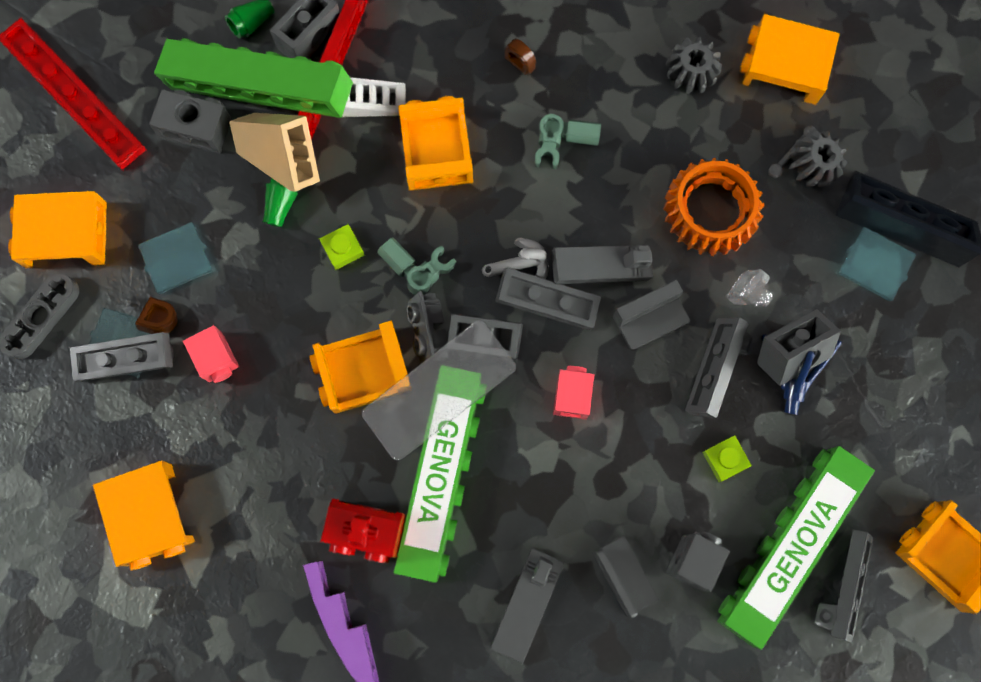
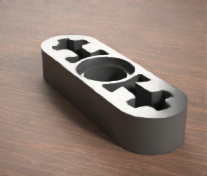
M62 273L50 275L0 335V350L5 355L15 359H25L31 356L78 298L79 286L76 281ZM59 284L67 290L64 295L59 294L55 290ZM48 298L53 303L57 304L55 308L50 304L44 302L45 299ZM38 308H45L47 310L46 320L40 325H34L32 322L33 312ZM25 325L26 327L34 330L35 332L32 335L28 333V331L22 329V327ZM16 337L23 343L20 349L16 348L15 344L12 343Z

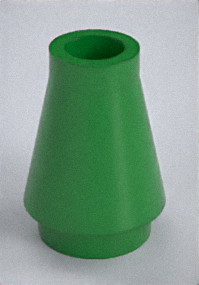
M255 0L230 8V13L225 15V20L232 33L240 39L243 36L249 37L275 11L269 0Z
M271 178L270 183H266L265 209L262 222L282 228L283 221L298 192L288 190Z

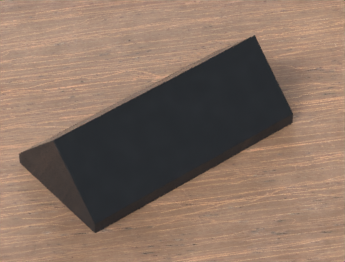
M854 171L836 216L956 267H961L981 254V233L977 221L858 171Z

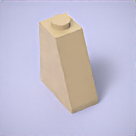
M252 113L229 121L237 154L288 190L295 192L320 182L306 116Z

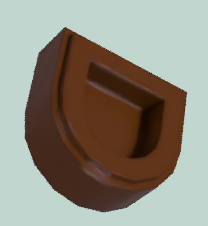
M513 39L506 46L505 58L523 74L529 76L536 67V58L530 48L518 39Z
M150 297L135 325L137 330L149 334L169 333L176 327L178 319L175 309L170 303Z

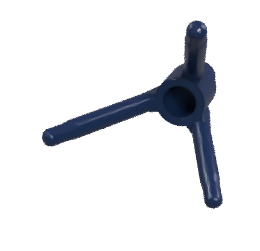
M766 334L761 336L762 341L764 340V337L767 336ZM839 340L836 344L832 357L842 344ZM813 351L807 353L797 380L792 379L781 385V389H784L783 398L786 399L785 413L798 415L800 402H804L805 393H807L812 382L830 359L815 366L808 375L815 353Z

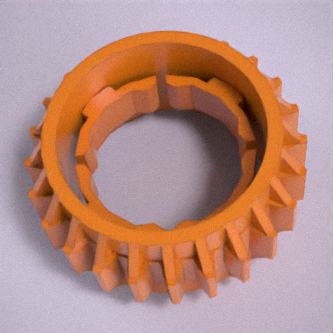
M716 158L709 162L701 159L698 165L690 163L686 171L680 170L676 179H673L669 186L670 190H668L665 196L667 202L663 208L668 213L665 222L672 225L670 233H676L679 237L677 242L683 241L688 245V250L694 248L698 250L700 255L703 252H709L711 256H714L717 251L726 255L730 249L737 251L742 243L746 244L752 237L751 235L759 228L757 224L763 218L760 211L764 207V203L759 199L763 193L757 189L756 184L758 182L752 180L749 176L750 172H745L740 168L739 164L729 163L727 159L725 161H718ZM712 183L722 185L725 190H730L733 197L737 199L740 210L739 217L734 225H730L727 230L711 231L704 229L702 225L695 224L694 218L689 214L687 207L688 197L694 189H697L700 185Z

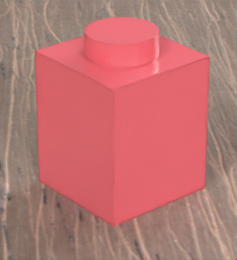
M214 325L183 340L199 376L207 382L213 381L218 383L226 380L233 374L232 371L239 367L223 333Z
M567 366L566 370L560 369L553 415L587 420L590 415L595 374L587 373L586 368L579 366Z

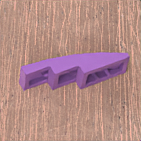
M323 561L303 565L312 598L321 621L348 672L356 682H379L366 624L352 627L345 593L330 595Z

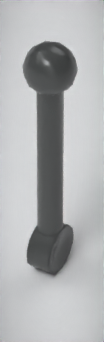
M807 126L804 129L803 137L809 132L815 131L816 128L814 126ZM794 146L778 164L771 165L768 170L770 177L778 178L781 175L782 168L791 159L788 155L794 149Z

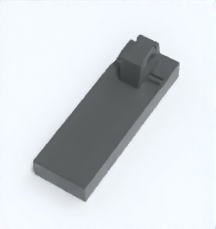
M649 245L558 247L551 251L555 284L649 281L653 278V260Z
M505 268L495 302L591 330L595 325L601 297L562 284H555L552 281L514 269Z
M740 317L717 318L685 409L689 414L698 417L717 418L738 355L748 354L753 339L746 332L749 325L747 321Z
M161 332L71 347L70 357L73 381L81 382L173 367L174 349L173 345H170L169 333Z
M853 529L838 604L819 603L816 614V625L832 631V637L848 642H853L873 543V537L867 532Z
M533 548L531 549L491 644V650L524 663L565 562Z

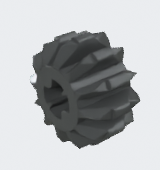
M701 36L696 39L695 43H692L687 37L683 40L682 45L676 44L673 47L672 55L668 57L666 65L669 68L667 73L668 79H676L675 89L682 85L686 86V92L689 94L692 92L693 87H695L701 94L705 91L706 86L711 87L715 84L717 75L722 70V64L719 63L721 52H711L713 42L705 46L702 44Z
M815 130L806 134L805 137L802 136L796 140L794 149L788 155L795 161L789 169H796L799 173L796 180L805 178L807 187H813L816 184L819 187H825L831 181L839 179L843 174L842 169L848 163L842 157L847 149L838 146L840 138L831 139L829 131L819 133Z

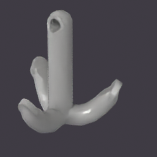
M517 238L514 241L516 246L523 248L518 253L519 257L486 264L482 268V273L486 277L503 274L505 268L521 270L537 266L538 269L535 276L546 279L549 271L546 259L547 253L540 243L526 238ZM491 269V272L487 273L486 270Z

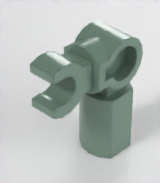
M556 114L544 116L539 125L538 143L542 147L538 149L535 155L536 167H540L542 157L551 156L553 159V169H557L560 156L556 148L560 147L561 138L566 139V142L598 146L601 123L570 119L569 122H563Z
M394 237L385 242L377 252L400 277L404 276L407 279V287L414 295L422 291L423 295L427 294L431 289V285L439 279V274L450 273L456 265L454 258L447 264H442L438 261V258L444 254V248L441 246L433 251L429 262L425 261L420 266H416V260Z

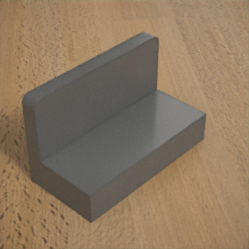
M677 280L616 309L613 318L630 350L634 351L690 322V318L679 300L683 290Z
M625 536L592 552L627 617H635L638 615V611L659 600Z

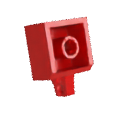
M332 498L320 542L329 543L328 551L355 556L356 550L365 551L364 559L389 563L390 557L398 556L407 515L360 504H351Z

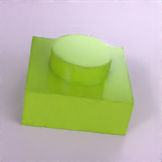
M349 224L319 238L335 270L365 256Z
M735 435L702 452L719 483L752 466Z

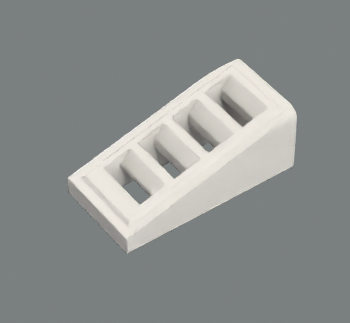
M351 78L353 85L350 94H356V102L350 101L349 94L342 117L399 116L398 106L406 104L405 83ZM363 93H369V103L363 102ZM377 93H382V104H377ZM389 93H396V105H389Z

